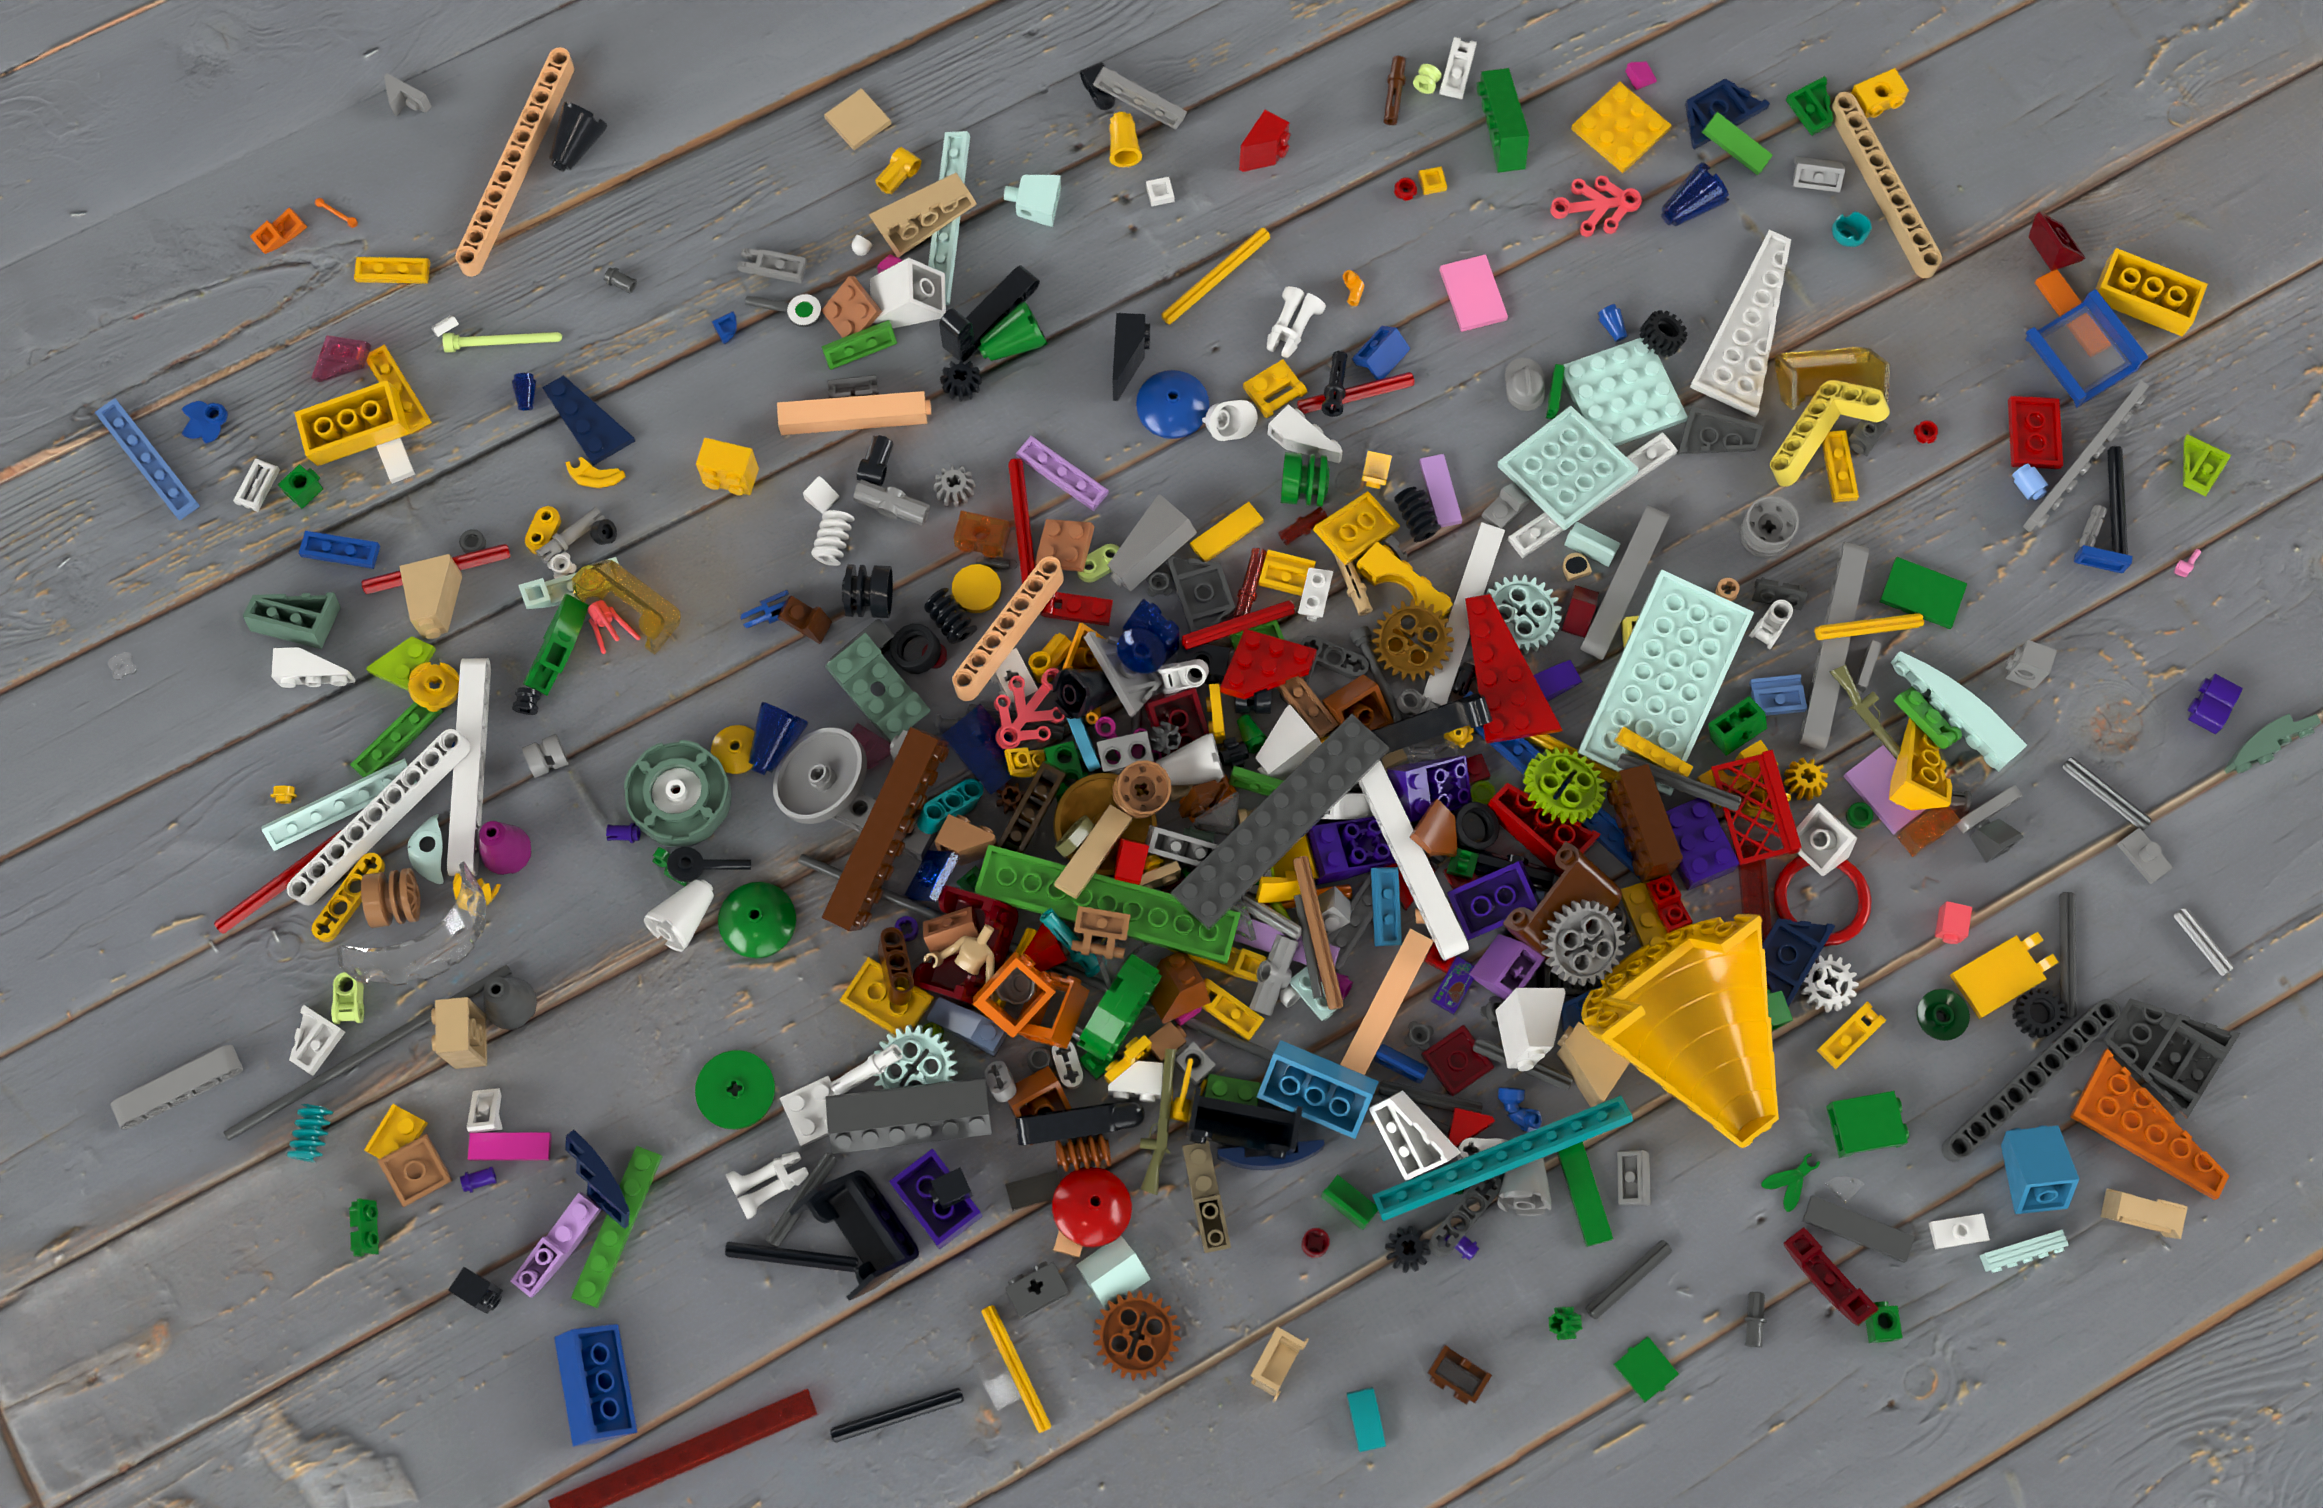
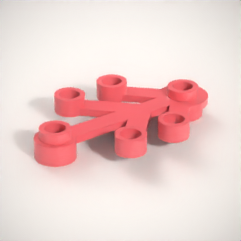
M1598 176L1594 183L1595 190L1586 185L1583 179L1578 178L1572 182L1571 192L1575 195L1583 194L1591 200L1570 203L1566 198L1558 197L1553 200L1550 212L1555 218L1562 219L1568 213L1595 210L1588 220L1582 222L1580 227L1581 235L1590 237L1594 233L1596 224L1607 210L1618 207L1613 216L1607 218L1603 225V230L1606 233L1613 234L1617 231L1620 220L1627 212H1634L1640 208L1642 198L1636 189L1622 190L1611 183L1606 176ZM1598 182L1605 183V186H1600ZM1575 185H1580L1582 188L1577 189ZM1607 191L1611 195H1613L1614 198H1607L1599 192ZM1560 208L1564 212H1559L1556 209ZM1607 224H1613L1615 227L1610 228ZM1588 226L1591 228V230L1587 231L1584 229V227Z
M1050 668L1042 675V685L1027 705L1023 689L1025 686L1024 679L1021 676H1013L1009 680L1008 687L1013 692L1017 718L1013 723H1011L1008 709L1011 703L1009 697L1002 694L994 700V707L999 711L1001 723L995 738L1001 748L1005 750L1015 749L1020 741L1036 740L1044 743L1050 738L1051 731L1046 726H1040L1036 730H1020L1025 723L1051 721L1054 724H1058L1065 718L1057 707H1054L1052 710L1035 711L1049 691L1053 690V684H1049L1047 678L1051 677L1054 679L1060 670ZM1014 680L1020 683L1019 688L1013 685ZM999 699H1002L1006 702L1005 707L999 705ZM1053 712H1058L1061 718L1056 719L1053 716ZM1039 731H1044L1046 738L1040 737ZM1004 734H1009L1012 738V741H1006L1004 739Z

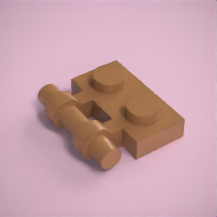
M1078 906L1074 932L1083 933L1084 938L1083 941L1073 940L1071 950L1079 951L1081 955L1089 956L1091 953L1103 955L1105 959L1113 960V957L1123 959L1125 948L1115 947L1116 939L1127 941L1131 914ZM1092 936L1108 938L1107 945L1092 943Z

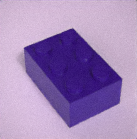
M1697 798L1666 811L1683 856V860L1676 869L1687 891L1734 872L1740 863L1707 800Z
M1522 860L1447 892L1467 940L1503 926L1502 923L1514 909L1525 907L1534 911L1540 903V899Z
M932 1148L889 1182L940 1250L983 1216L971 1198L944 1210L940 1203L934 1204L929 1192L933 1188L931 1181L950 1171Z

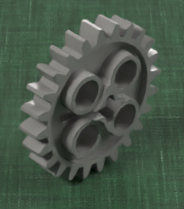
M1582 899L1580 904L1572 901L1571 908L1563 905V914L1554 912L1557 920L1555 922L1547 921L1551 926V930H1543V933L1548 935V939L1541 941V943L1548 946V949L1544 950L1542 954L1550 957L1545 963L1552 967V973L1559 974L1558 978L1563 981L1567 980V982L1573 985L1577 982L1585 986L1586 980L1591 984H1595V977L1604 980L1603 972L1607 971L1612 974L1613 971L1610 965L1612 963L1619 965L1618 960L1615 959L1616 955L1624 954L1618 950V946L1625 944L1624 941L1619 939V936L1625 932L1617 929L1621 921L1614 919L1616 913L1608 911L1607 906L1602 904L1599 906V903L1593 900L1589 903V901ZM1589 920H1591L1592 924L1590 928L1586 930V924ZM1570 933L1568 942L1564 943L1565 936ZM1602 942V948L1597 952V946ZM1581 955V961L1575 966L1576 958Z

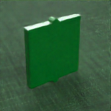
M1648 1336L1634 1348H1628V1353L1613 1364L1644 1403L1657 1392L1664 1391L1665 1386L1679 1375Z

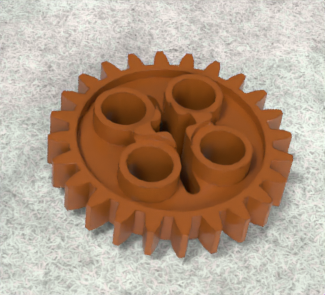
M1139 1290L1137 1298H1133L1132 1293L1128 1291L1126 1300L1118 1294V1303L1116 1305L1110 1300L1107 1302L1110 1307L1109 1312L1104 1309L1100 1310L1101 1314L1105 1317L1104 1320H1095L1101 1326V1329L1093 1331V1334L1100 1336V1339L1093 1342V1345L1102 1347L1096 1355H1105L1107 1358L1104 1360L1103 1366L1111 1362L1113 1364L1111 1373H1114L1119 1368L1122 1379L1126 1376L1127 1372L1131 1373L1132 1381H1135L1137 1373H1140L1142 1379L1146 1380L1148 1371L1156 1377V1367H1160L1165 1371L1166 1366L1163 1362L1165 1360L1174 1361L1169 1355L1170 1351H1179L1173 1345V1342L1181 1340L1180 1337L1174 1335V1331L1179 1330L1180 1326L1172 1325V1321L1177 1318V1315L1168 1316L1167 1313L1171 1306L1162 1308V1298L1153 1302V1293H1150L1145 1299L1143 1298L1142 1290ZM1125 1310L1133 1311L1136 1314V1322L1130 1326L1123 1324L1121 1321L1122 1312ZM1142 1312H1146L1147 1316L1141 1329L1144 1340H1138L1132 1358L1128 1359L1127 1354L1133 1340L1129 1332L1137 1329ZM1151 1319H1157L1162 1325V1330L1157 1335H1151L1147 1331L1146 1326ZM1116 1336H1122L1127 1341V1348L1123 1352H1116L1112 1348L1111 1343ZM1143 1345L1149 1346L1153 1351L1152 1358L1146 1362L1140 1360L1137 1355L1139 1347Z

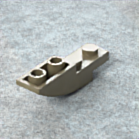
M1206 1140V1144L1191 1143L1182 1145L1189 1187L1204 1253L1231 1248L1209 1141Z

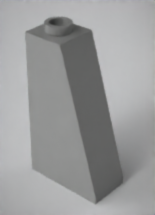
M1161 494L1155 498L1108 564L1113 573L1110 576L1111 579L1119 587L1124 585L1130 592L1197 533L1190 520Z

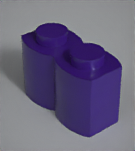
M2214 674L2210 679L2205 678L2198 688V691L2201 692L2199 699L2195 697L2188 707L2187 711L2191 712L2188 720L2216 735L2225 725L2243 688L2217 674Z

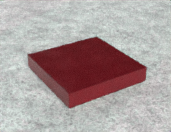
M1462 1025L1421 1053L1422 1058L1451 1096H1455L1495 1068L1488 1057L1473 1051V1045L1476 1040L1465 1025Z

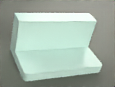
M1576 521L1564 545L1609 567L1621 543Z

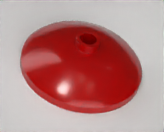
M1085 1167L1069 1173L1058 1184L1052 1199V1214L1056 1226L1067 1239L1084 1247H1101L1112 1243L1125 1231L1131 1219L1132 1202L1126 1186L1116 1175L1102 1168L1090 1167V1169H1086ZM1093 1198L1097 1199L1099 1206H1093L1090 1200Z

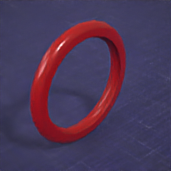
M1801 856L1794 858L1786 864L1779 873L1774 888L1775 908L1780 919H1789L1793 922L1797 921L1792 916L1788 907L1787 888L1791 879L1798 871L1810 866ZM1848 860L1843 861L1836 868L1847 874L1854 883L1859 898L1858 910L1852 922L1844 929L1831 933L1824 946L1839 945L1854 938L1864 928L1871 913L1872 899L1869 886L1862 873Z

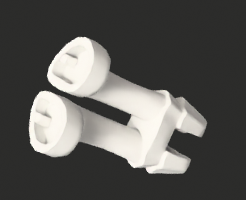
M1290 286L1285 287L1283 291L1284 308L1279 320L1272 327L1271 334H1268L1267 349L1271 352L1275 351L1280 340L1286 342L1281 354L1285 358H1288L1298 348L1297 345L1301 342L1302 333L1312 315H1321L1326 308L1325 303L1315 295L1307 293L1304 299V292L1301 289ZM1303 301L1294 325L1291 329L1288 328L1297 306Z
M798 1152L782 1154L781 1158H774L771 1163L744 1176L735 1171L725 1174L736 1197H738L739 1204L747 1219L756 1215L757 1208L766 1200L780 1192L790 1190L794 1185L799 1186L809 1176L807 1167L796 1170L789 1175L785 1168L794 1165L802 1159ZM777 1175L778 1180L751 1194L743 1195L751 1188Z

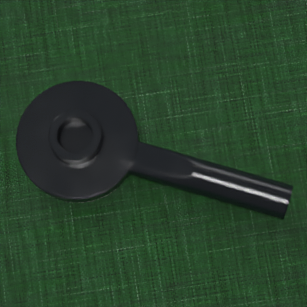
M680 847L669 855L667 870L671 877L679 882H692L699 878L703 870H751V859H703L697 850L690 847Z

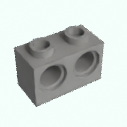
M1147 731L1097 742L1104 773L1109 772L1119 775L1124 768L1136 761L1149 760L1154 762ZM1137 744L1143 745L1146 749V754L1141 759H1136L1131 755V749ZM1111 750H1117L1121 755L1120 761L1114 765L1109 764L1106 760V755Z

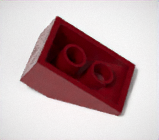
M1196 687L1171 694H1164L1163 692L1151 696L1144 704L1152 730L1153 726H1161V721L1179 727L1177 732L1182 738L1178 749L1206 734H1210ZM1170 749V753H1172V752H1174V751H1176V750H1178V749H1173V750ZM1161 753L1162 758L1167 756V754Z

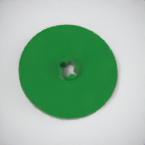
M741 1050L723 1052L709 1060L700 1071L695 1085L696 1102L706 1119L718 1127L729 1130L750 1127L760 1121L772 1106L775 1097L773 1074L767 1064L755 1054ZM735 1083H737L738 1087L742 1088V1090L738 1091V1096L728 1092Z

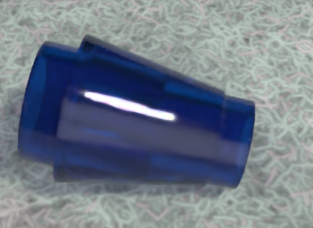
M531 373L515 374L514 380H512L518 410L521 411L533 409L537 381Z

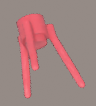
M596 601L588 607L587 612L591 617L589 623L593 628L602 654H605L606 650L598 625L600 627L606 626L614 640L619 641V636L610 624L612 617L636 640L641 639L616 613L613 607L607 606L605 601Z

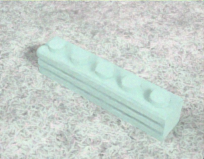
M2062 1229L1980 1255L1985 1271L1991 1270L1992 1273L2001 1271V1267L2006 1265L2008 1268L2017 1266L2019 1261H2023V1263L2033 1261L2032 1257L2038 1256L2040 1259L2049 1256L2048 1252L2054 1251L2055 1254L2065 1251L2064 1247L2069 1246Z

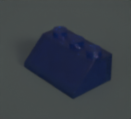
M980 703L944 732L941 737L949 742L948 745L977 781L982 784L986 792L992 795L1013 776L1010 775L1004 753L1005 749L1001 748L996 742V732L1000 727ZM1004 734V739L1010 742L1011 740Z

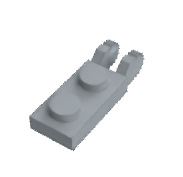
M743 248L741 250V257L756 261V264L739 261L737 270L748 274L755 273V275L802 284L807 266L806 258L763 249Z

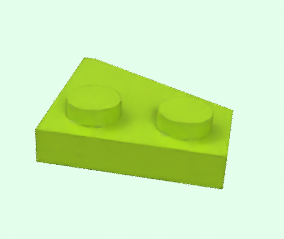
M2187 434L2183 441V486L2206 497L2228 463L2231 455Z
M411 636L370 664L366 670L368 673L408 691L410 673L418 665L429 662L436 649L434 646Z

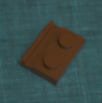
M1222 777L1218 783L1216 780L1193 786L1178 809L1182 819L1189 816L1197 818L1206 812L1207 807H1210L1211 810L1215 809L1230 786L1226 777Z

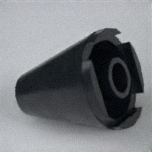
M564 102L549 159L552 161L551 165L562 172L565 169L571 170L603 134L607 124L602 119H599L598 122L595 121L594 114L576 104L569 103L568 105L567 102Z
M1067 668L1058 672L1053 682V692H1057L1058 700H1055L1056 706L1069 719L1081 718L1118 696L1103 670Z

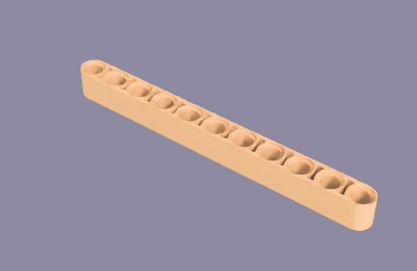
M558 47L549 53L456 251V261L466 276H476L483 269L574 73L571 56L565 48Z

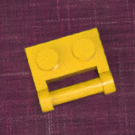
M1283 359L1243 383V389L1265 418L1272 416L1275 410L1296 397H1303L1308 393L1305 385L1298 380ZM1291 385L1293 388L1270 403L1265 402V400Z

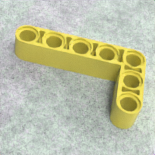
M1837 380L1823 383L1770 462V468L1777 483L1786 487L1798 480L1840 415L1872 422H1880L1889 416L1890 409L1882 391Z

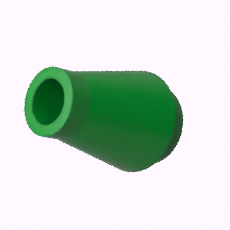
M1243 715L1236 721L1242 741H1244L1249 753H1258L1267 737L1250 715Z

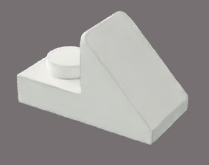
M500 1088L473 1091L467 1123V1130L469 1132L481 1133L502 1130L503 1127L499 1117L502 1097Z

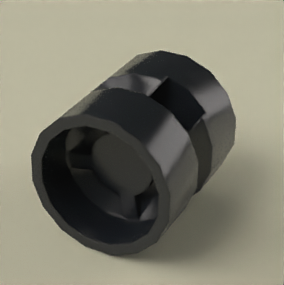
M1265 688L1255 692L1254 700L1235 697V713L1249 714L1251 710H1254L1256 714H1270L1271 689L1267 691Z

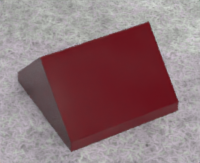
M2040 211L2035 215L2028 237L2051 271L2085 259V256L2062 223Z

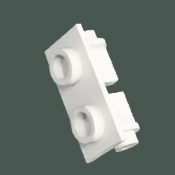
M1315 568L1308 569L1298 614L1307 615V620L1316 622L1317 618H1323L1333 571Z

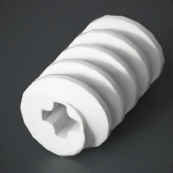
M829 510L825 511L822 515L823 521L820 522V530L817 532V539L814 541L815 547L812 549L811 554L823 564L838 566L841 563L835 558H842L844 556L843 552L838 549H845L847 546L841 540L849 539V535L843 531H850L852 529L851 525L846 522H853L854 517L842 511Z

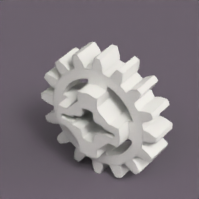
M1829 954L1824 961L1821 955L1818 956L1816 963L1814 962L1802 985H1805V988L1801 991V994L1809 995L1807 1003L1816 1002V1010L1824 1006L1825 1012L1831 1011L1832 1007L1839 1011L1842 1009V1005L1847 1007L1851 1003L1849 998L1853 999L1857 995L1852 990L1859 986V983L1852 981L1857 974L1856 972L1849 973L1848 969L1851 967V964L1843 966L1841 964V957L1833 961L1832 955ZM1817 970V981L1812 983L1813 975ZM1824 981L1832 982L1833 986L1830 984L1826 985ZM1845 984L1844 993L1842 996H1840V994L1842 993L1840 988L1842 985Z

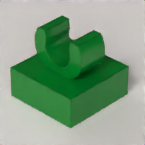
M1457 848V855L1450 858L1446 873L1472 880L1479 854Z
M975 865L956 881L960 889L974 893L981 870Z
M1089 1052L1079 1059L1080 1064L1096 1081L1107 1072L1105 1070L1106 1067L1114 1061L1113 1058L1111 1061L1107 1059L1102 1061Z

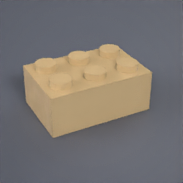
M468 997L435 1000V1008L431 1011V1019L436 1031V1035H432L431 1040L433 1051H436V1054L455 1069L487 1066L486 1014Z

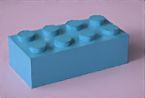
M1280 1040L1273 1053L1257 1098L1290 1112H1293L1297 1106L1303 1107L1302 1117L1356 1139L1379 1081Z

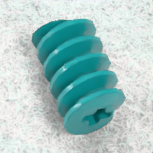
M301 1104L306 1108L298 1109L297 1114L304 1119L295 1120L294 1123L301 1129L293 1130L292 1135L299 1140L290 1141L289 1145L296 1150L288 1151L286 1156L300 1161L316 1163L313 1159L323 1156V1153L316 1150V1147L325 1146V1143L319 1140V1136L328 1135V1132L321 1129V1127L331 1123L324 1119V1115H331L333 1111L317 1105Z

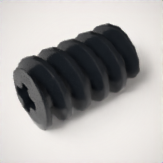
M1409 487L1399 492L1394 497V501L1399 504V511L1403 512L1402 518L1406 521V527L1411 529L1410 535L1414 538V542H1422L1435 535L1441 529V525H1433L1438 519L1436 515L1428 516L1433 512V508H1425L1430 502L1428 498L1420 499L1425 495V491H1417L1416 487Z
M942 588L927 600L924 609L927 613H930V618L936 621V626L941 629L942 634L947 636V641L955 644L970 637L977 630V626L968 627L971 623V618L962 619L966 614L965 610L957 612L960 603L955 602L951 604L954 600V595L951 594L945 597L949 589Z

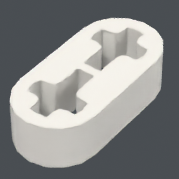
M1070 1041L1067 1049H1071L1068 1052V1062L1064 1063L1063 1056L1056 1054L1060 1051V1047H1052V1056L1062 1086L1073 1090L1082 1084L1083 1072L1076 1049ZM1071 1066L1073 1074L1078 1073L1079 1076L1075 1078V1083L1064 1079L1067 1077L1066 1067Z

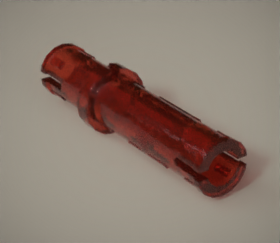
M1252 548L1242 589H1239L1237 594L1239 599L1233 615L1234 618L1250 613L1252 604L1257 599L1256 589L1267 555L1264 549H1262L1261 554H1259L1260 548Z

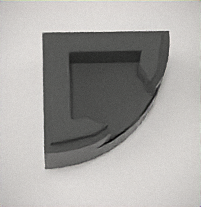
M1390 535L1386 539L1385 545L1393 550L1394 555L1398 559L1407 561L1406 551L1402 552L1398 547L1400 542L1393 535Z

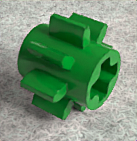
M1572 1306L1554 1308L1555 1314L1548 1317L1549 1331L1557 1334V1340L1576 1339V1333L1583 1329L1581 1327V1315L1575 1313Z

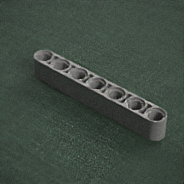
M1647 505L1580 648L1581 651L1601 660L1604 659L1670 514Z

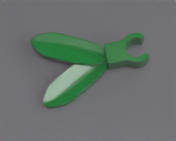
M1812 1153L1804 1156L1802 1163L1796 1169L1772 1174L1761 1183L1764 1189L1769 1190L1787 1186L1783 1200L1786 1212L1792 1211L1798 1204L1803 1186V1177L1811 1170L1816 1169L1820 1164V1161L1815 1162L1813 1167L1807 1164V1158L1811 1157Z

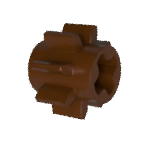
M1006 782L1003 791L997 790V796L1002 799L996 801V806H1003L1005 815L1008 811H1014L1015 813L1026 791L1020 792L1019 783H1016L1015 786H1009ZM1012 795L1013 799L1016 798V801L1011 802L1010 799H1007V796Z

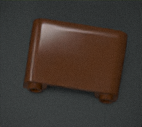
M1566 841L1555 855L1556 865L1564 872L1536 909L1531 911L1525 907L1516 908L1502 923L1518 941L1525 943L1545 958L1543 962L1550 958L1542 954L1544 950L1548 949V946L1541 943V941L1548 939V935L1544 934L1543 930H1551V926L1547 921L1555 922L1557 920L1554 912L1563 914V905L1571 908L1572 901L1580 904L1582 899L1589 901V903L1592 900L1599 903V906L1601 904L1608 907V911H1613L1622 898V892L1618 885L1581 851ZM1591 920L1587 922L1586 930L1590 928L1592 924ZM1570 933L1565 936L1564 943L1568 942Z

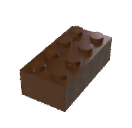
M1649 764L1621 770L1608 788L1607 798L1610 805H1613L1615 808L1617 826L1623 830L1625 836L1624 845L1627 852H1630L1632 855L1634 873L1640 877L1641 883L1653 881L1669 874L1671 876L1683 860V856Z

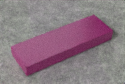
M550 1132L470 1133L468 1160L550 1161L552 1134Z

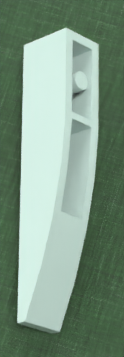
M1901 651L1891 661L1895 672L1905 677L1911 683V686L1920 692L1929 701V704L1947 720L1951 727H1958L1966 743L1972 749L1977 750L1990 767L1995 768L1999 772L2027 746L1990 707L1949 676Z

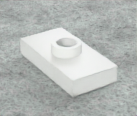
M1983 1214L1929 1223L1935 1250L1990 1240Z

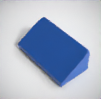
M1385 1044L1380 1045L1374 1057V1062L1418 1084H1421L1428 1070L1427 1065Z

